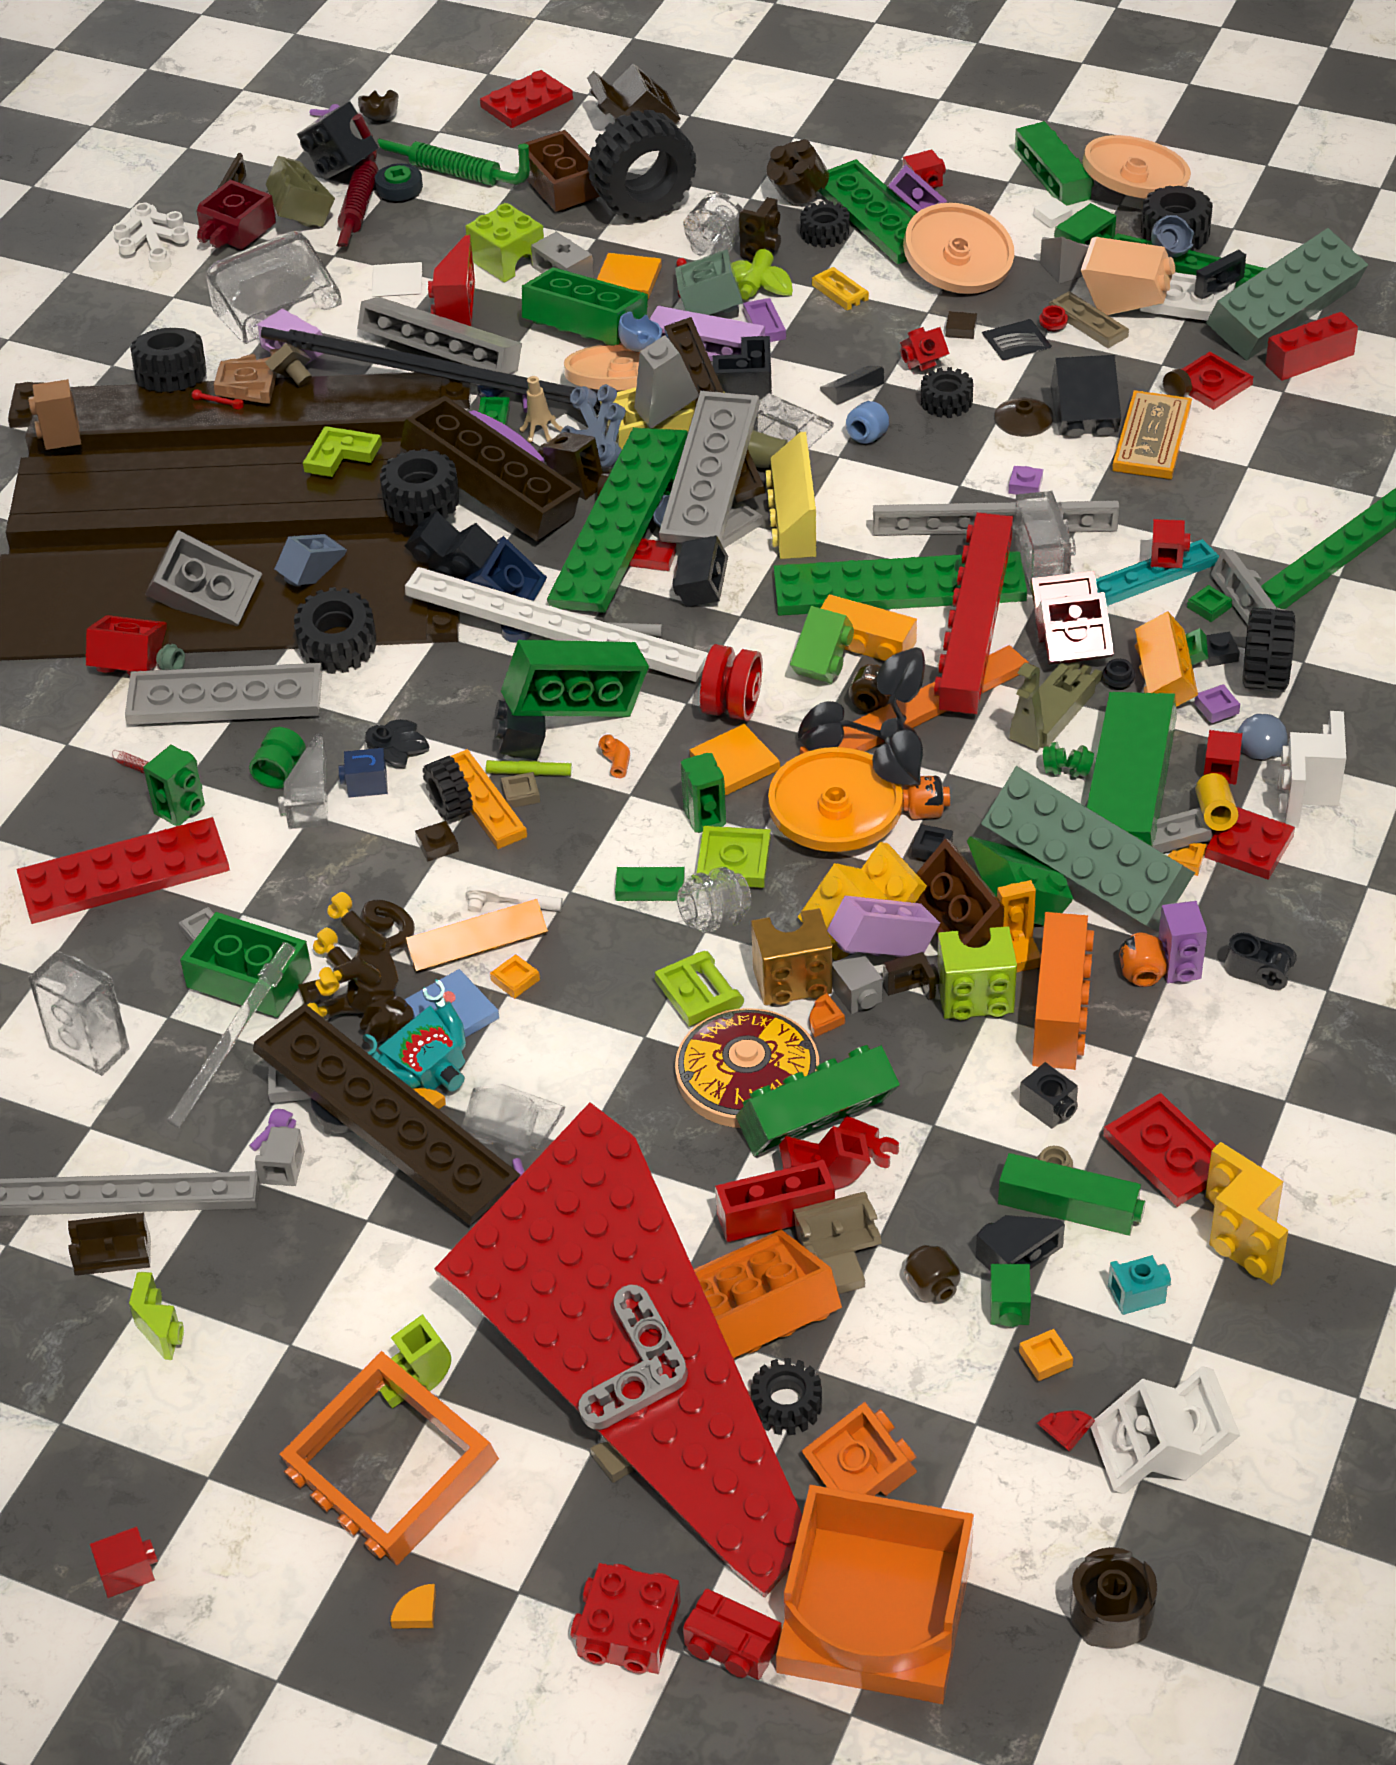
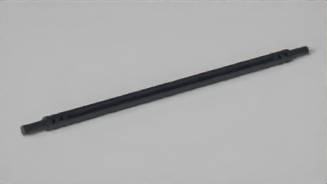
M262 327L261 338L288 343L299 349L527 395V377L290 329L288 332ZM539 380L545 399L572 404L570 396L576 387ZM597 398L596 404L593 408L596 410H600L601 404Z

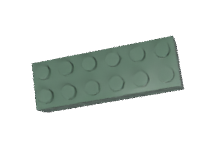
M1327 228L1219 299L1206 323L1247 361L1268 347L1269 337L1296 328L1355 288L1368 264Z
M1017 765L981 823L1121 911L1158 932L1162 905L1177 903L1195 874L1192 870Z

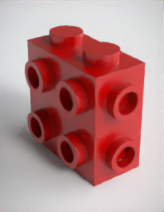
M599 1563L594 1578L588 1577L585 1583L583 1602L586 1603L583 1613H576L572 1623L571 1638L576 1639L578 1656L593 1664L610 1663L623 1666L633 1673L643 1674L650 1672L659 1675L681 1603L679 1580L672 1579L663 1573L648 1574L635 1571L623 1564L607 1565Z

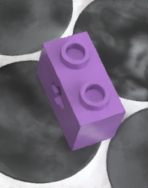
M1197 901L1162 905L1158 938L1162 941L1167 961V971L1164 975L1167 984L1201 979L1207 929Z

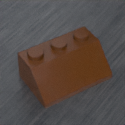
M945 838L916 873L927 885L916 903L922 904L940 922L936 930L937 934L939 932L958 931L959 939L964 945L972 948L983 947L991 939L989 928L1003 927L1004 905L953 843Z

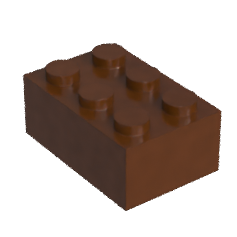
M566 130L525 142V144L529 145L530 174L527 181L555 212L566 210L571 206L590 202L600 197L589 179L588 161L592 159Z

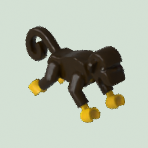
M339 892L331 898L332 904L328 906L327 913L331 918H342V925L359 942L358 951L351 960L340 947H334L338 942V937L331 928L326 927L318 932V939L314 941L313 949L318 954L327 953L326 958L334 966V969L332 971L329 967L322 968L319 972L320 979L315 984L323 996L334 994L339 989L341 983L348 981L346 993L321 1002L318 1006L315 1003L307 1005L324 1019L341 1013H364L359 1025L360 1029L366 1030L364 1035L373 1036L378 1044L390 1039L415 1017L413 1008L403 998L395 996V989L399 979L391 957L392 953L407 946L405 938L414 935V921L403 908L385 900L366 902L359 917L354 911H349L352 908L350 896L344 892ZM394 922H396L400 932L389 938L384 937L381 933L391 931Z

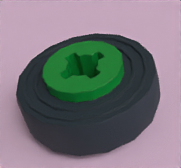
M404 163L385 166L375 175L376 192L380 197L391 201L413 198L423 188L421 171L411 164Z

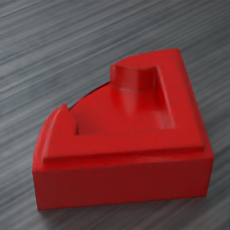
M1069 1410L1050 1413L1037 1424L1070 1452L1093 1425L1095 1420L1082 1411Z

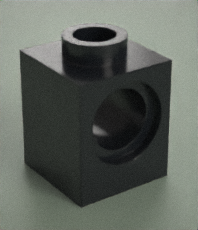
M1044 1062L1020 1082L1019 1105L1053 1129L1062 1120L1070 1119L1076 1112L1078 1107V1085Z

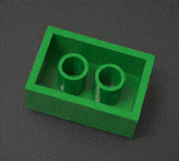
M219 912L214 913L180 959L187 988L275 1017L280 1015L297 991L298 985L302 984L312 969L307 941Z

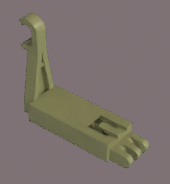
M1079 661L1071 662L1069 665L1060 663L1039 687L1040 668L1024 663L1017 673L1024 676L1025 679L1023 685L1016 693V695H1019L1014 717L1011 720L1009 739L1037 751L1044 746H1050L1093 696L1095 686L1100 682L1103 671L1095 669L1090 675L1092 667L1084 664L1079 670L1081 664Z

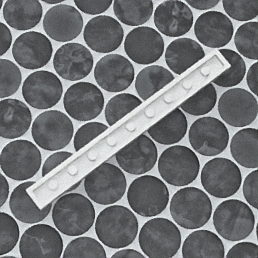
M420 567L416 569L405 585V595L558 641L636 642L649 668L694 682L697 681L703 671L708 655L704 651Z

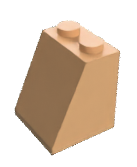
M1095 237L1091 239L1081 273L1096 308L1106 315L1164 303L1167 291L1170 290L1172 275L1175 273V263L1173 258L1168 256L1165 247Z

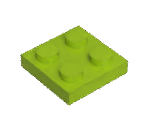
M703 826L696 872L697 884L764 888L771 829Z

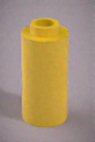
M1217 773L1202 776L1196 784L1195 792L1205 823L1209 828L1216 831H1224L1231 828L1238 819V810L1228 781Z

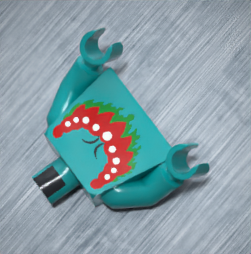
M435 979L436 985L440 988L438 996H430L425 986L423 987L424 998L429 1002L435 1003L437 1007L435 1010L431 1006L426 1008L378 1048L380 1054L376 1051L377 1041L373 1036L365 1034L362 1038L371 1047V1051L367 1053L412 1089L427 1088L434 1090L443 1084L449 1091H455L465 1080V1076L459 1071L465 1064L462 1050L466 1046L464 1026L451 1002H446L443 997L445 992L443 983Z

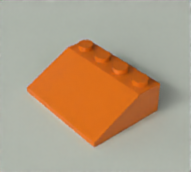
M782 1229L694 1269L733 1358L744 1353L755 1352L763 1344L778 1337L789 1336L797 1328L812 1321H821L827 1318L830 1313L842 1308L831 1267Z

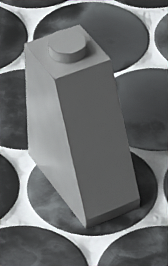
M666 335L641 350L639 355L634 408L649 428H653L699 397L680 353Z

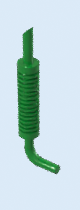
M380 138L377 140L378 145L384 151L407 156L412 165L491 186L496 185L498 181L519 185L524 183L530 174L529 145L525 143L518 145V172L510 173L502 171L498 162L415 141L411 146Z

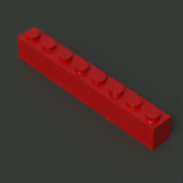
M976 512L974 525L968 524L966 543H970V545H964L962 564H965V567H959L957 585H961V588L954 589L953 607H956V610H950L948 629H952V631L945 632L943 651H947V654L940 655L939 673H942V677L936 676L934 685V696H939V710L978 714L1011 548L1013 516Z

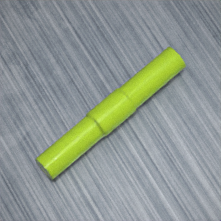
M486 761V773L525 774L533 772L534 776H572V763Z

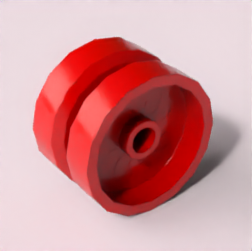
M714 644L710 648L705 661L700 686V708L702 713L721 716L727 709L730 718L745 721L751 719L757 705L762 682L763 658L761 652L742 649L735 655L733 647Z

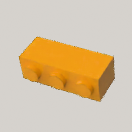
M830 594L821 606V609L846 615L853 624L854 636L849 646H845L844 650L886 661L894 654L913 648L917 642V618Z
M1169 611L1136 628L1137 643H1135V649L1142 662L1139 665V669L1146 682V686L1143 688L1144 693L1175 694L1176 707L1198 696L1185 631Z

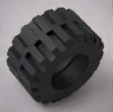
M1179 185L1165 186V188H1158L1154 192H1150L1143 201L1142 239L1151 241V232L1154 224L1166 215H1177L1185 220L1189 228L1194 231L1193 246L1190 250L1194 251V249L1201 248L1210 237L1213 208L1210 198L1200 190Z
M185 328L156 329L138 336L130 346L135 380L139 386L145 387L147 390L158 392L183 390L201 382L203 377L206 376L207 369L201 336L196 334L195 331Z
M421 449L420 451L409 450L407 453L397 454L396 458L389 459L387 465H383L381 469L380 483L384 509L387 511V515L390 518H394L396 522H405L408 526L419 525L422 520L437 511L445 519L449 517L448 514H453L456 511V506L459 505L457 472L454 462L450 461L447 455H440V452L435 450L428 451V449Z
M336 587L329 588L327 592L319 590L316 592V596L309 595L305 598L306 604L300 603L297 608L298 613L294 616V628L302 658L305 657L306 663H321L322 671L328 669V673H335L339 669L344 673L349 672V667L353 666L355 669L360 667L361 661L367 662L370 658V652H374L376 648L377 635L373 612L366 599H361V595L357 592L350 594L349 589L346 588L336 591ZM335 627L347 628L346 630L340 633H324L325 631Z
M1254 607L1251 610L1248 618L1242 676L1245 688L1285 692L1290 681L1296 618L1293 611Z

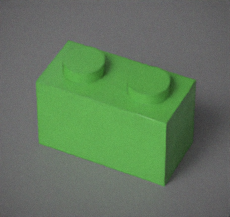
M810 607L790 663L796 674L830 684L833 683L835 675L838 676L843 667L844 659L842 655L845 646L851 644L854 636L853 624L848 617L818 607Z

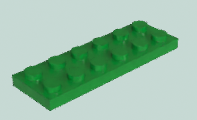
M857 159L828 169L829 180L824 190L821 187L818 192L828 201H832L834 206L839 203L841 208L846 207L847 212H849V220L897 265L907 262L903 241L907 226L916 212Z

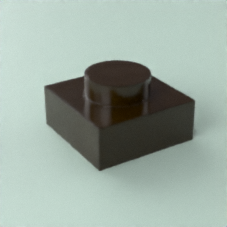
M447 821L415 830L416 841L427 862L459 851L458 841Z

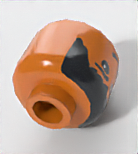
M920 776L921 784L919 786H902L903 812H908L910 818L914 820L938 819L942 816L944 807H950V788L943 787L939 776Z
M1141 932L1133 934L1121 944L1119 956L1122 973L1129 982L1140 987H1147L1156 984L1165 975L1167 961L1162 941L1158 937Z

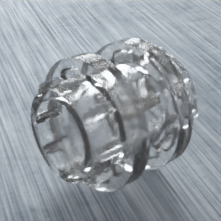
M723 866L712 869L709 875L702 872L692 874L678 891V909L683 921L689 927H694L703 933L716 931L720 927L721 921L726 927L735 926L741 923L743 917L746 916V912L750 910V888L740 873H734V871Z

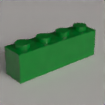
M1045 121L1015 129V153L1053 198L1058 199L1066 206L1091 199V188L1094 186V179L1085 171L1079 158L1073 155L1068 146L1060 140L1056 132Z

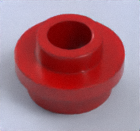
M1051 305L1043 309L1039 317V323L1049 331H1058L1067 325L1068 316L1064 308Z

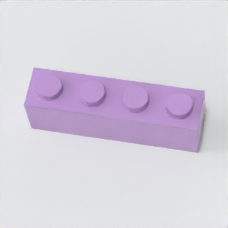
M657 306L649 319L659 324L662 328V336L666 335L664 326L692 317L710 361H713L712 355H742L741 337L765 336V326L663 306Z

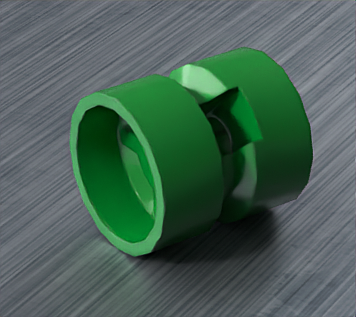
M273 727L267 732L261 747L256 751L250 762L249 770L256 781L268 788H283L288 784L295 767L298 766L305 753V742L296 732L288 728Z

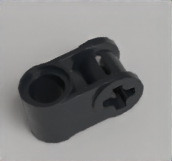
M1241 932L1236 933L1229 939L1224 968L1230 976L1236 979L1253 982L1271 990H1281L1288 983L1289 977L1287 973L1289 968L1294 966L1297 955L1288 945L1275 943L1250 933ZM1279 953L1282 954L1280 961L1276 960ZM1273 973H1277L1275 979H1272Z

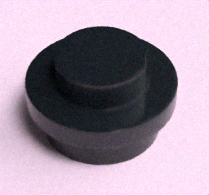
M1112 659L1103 669V680L1108 685L1116 688L1129 686L1135 679V671L1132 668V664L1125 659Z

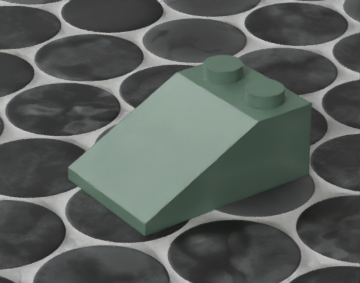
M727 249L675 268L678 291L686 311L712 316V314L719 311L724 313L731 312L737 309L739 304L743 303Z

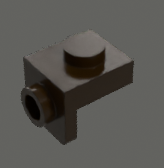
M924 952L898 957L883 963V987L888 996L921 987L928 1000L935 998L936 985L940 982L939 973L935 964H929Z

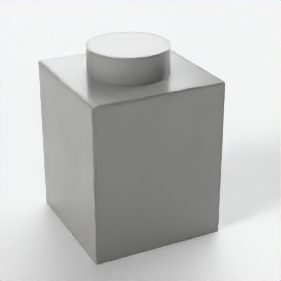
M863 952L854 953L832 963V989L851 1015L861 1010L872 1008L882 1002V977Z

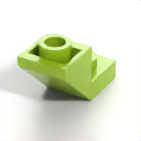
M137 1272L129 1301L135 1326L165 1360H172L176 1345H181L183 1341V1322L178 1321L174 1306L161 1305L162 1292L160 1288H156L153 1274Z

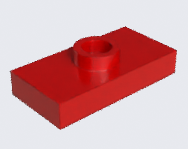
M641 539L628 566L669 571L677 552L676 543Z

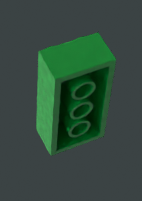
M555 267L522 285V318L532 320L535 324H546L556 327L559 331L577 333L583 338L601 340L606 345L614 346L621 343L618 335L620 316L627 312H632L635 319H641L644 315H647L648 294Z
M518 640L501 688V693L513 716L630 717L649 665L636 642Z
M868 1045L861 1046L849 1052V1057L837 1063L835 1058L817 1065L815 1067L816 1071L808 1076H804L803 1072H798L783 1080L784 1084L774 1090L771 1089L770 1085H767L750 1093L751 1098L742 1102L744 1107L735 1117L753 1156L779 1146L786 1136L798 1138L845 1118L846 1115L850 1116L882 1103L900 1086L882 1045L871 1050Z

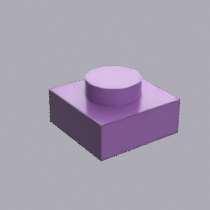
M1014 465L1008 494L1038 497L1043 481L1044 469Z
M1224 684L1199 692L1198 696L1195 697L1194 704L1210 723L1234 716L1240 712V703Z

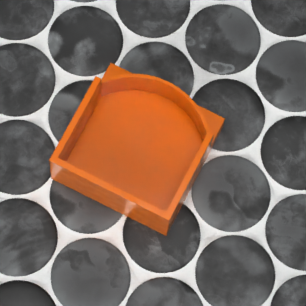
M809 1485L784 1590L785 1620L776 1653L777 1673L944 1704L972 1559L974 1514Z

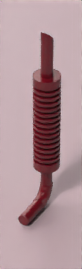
M357 114L352 118L362 139L372 135L362 114ZM377 149L355 165L337 221L338 226L341 228L336 245L338 247L347 246L351 234L359 231L375 185V175L379 171L378 166L375 164Z

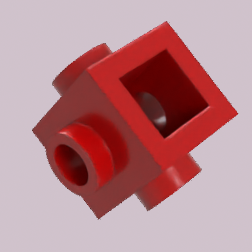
M924 327L912 330L907 333L909 338L900 342L901 357L907 363L909 370L920 367L921 371L937 366V360L950 354L941 327L926 332Z

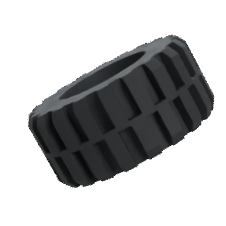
M640 110L630 112L629 116L624 114L618 117V121L614 124L609 123L602 135L599 133L595 140L596 146L591 148L589 157L592 159L588 161L589 179L596 192L614 213L622 215L625 219L634 220V218L637 220H647L649 216L656 218L661 216L663 211L669 212L674 208L673 205L677 201L679 203L685 197L683 195L686 190L689 191L692 185L691 177H695L696 167L694 164H696L697 160L690 140L667 115L661 112L656 113L654 110H644L643 113ZM659 151L656 162L647 173L635 179L625 180L627 172L635 160L648 152Z

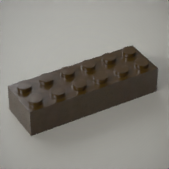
M445 395L405 419L400 447L407 452L409 450L420 451L421 449H428V451H438L440 455H447L449 460L455 464L459 488L534 540L538 541L575 516L581 488Z

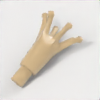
M530 376L527 379V415L523 426L520 427V431L524 432L530 423V433L527 441L532 443L536 425H541L546 441L549 442L552 438L548 432V421L560 432L563 427L558 425L555 421L556 417L551 415L548 409L543 388L540 387L539 378L537 376Z

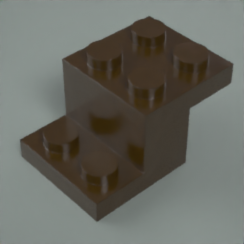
M634 63L612 85L595 71L587 77L591 86L589 91L598 100L596 103L597 107L605 115L610 113L614 117L615 122L618 121L617 118L621 115L629 116L630 112L638 110L642 113L644 110H654L656 113L661 112L667 115L675 124L681 120L667 91Z

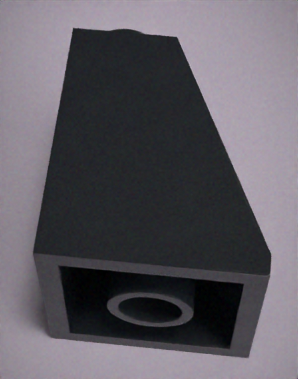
M1115 355L1056 358L1050 387L1059 435L1078 437L1090 433L1109 435L1113 432H1118L1121 422V410Z

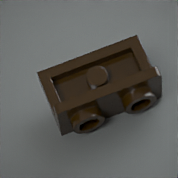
M767 197L757 212L745 209L739 212L741 258L753 261L756 252L760 249H766L772 254L779 249L781 235L778 234V225L781 214L778 211V199Z

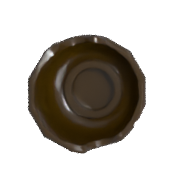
M374 90L369 96L362 95L358 97V107L365 117L376 121H384L395 115L399 95L393 90H388L385 96H380Z

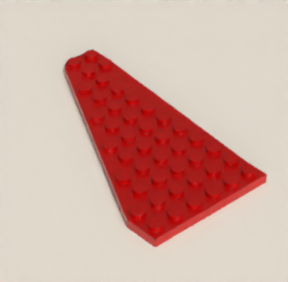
M589 1102L442 1259L434 1270L440 1278L470 1301L578 1412L579 1400L584 1393L642 1362L620 1322L614 1306V1297L622 1287L627 1285L642 1287L648 1293L685 1360L688 1370L687 1380L682 1387L607 1428L596 1430L705 1540V1543L734 1573L766 1598L790 1569L802 1513L635 1136ZM629 1298L626 1300V1308L632 1310L637 1322H639L641 1319H644L638 1306L639 1302ZM647 1329L641 1334L640 1342L646 1347L655 1346L660 1342L662 1334L659 1330ZM664 1353L658 1356L663 1368L661 1375L667 1374L669 1378L675 1377L676 1367L672 1368L669 1365ZM630 1381L623 1387L622 1394L628 1399L639 1398L643 1394L645 1386L639 1381ZM615 1390L610 1392L616 1408L621 1407L622 1405L618 1402ZM598 1401L593 1402L590 1413L594 1412L598 1417L605 1414L603 1410L605 1405L601 1406Z

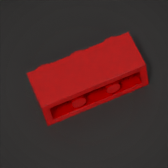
M1341 311L1271 336L1268 339L1265 366L1283 381L1352 356L1355 353L1358 326Z
M815 1161L715 1185L716 1212L726 1242L795 1226L794 1209L835 1199V1187L825 1161Z

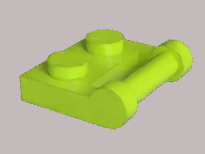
M708 951L698 952L655 971L656 983L689 1027L723 1011L739 1009L744 1003V997L737 989H732L714 965L715 959ZM697 971L706 976L719 995L715 997L697 975Z

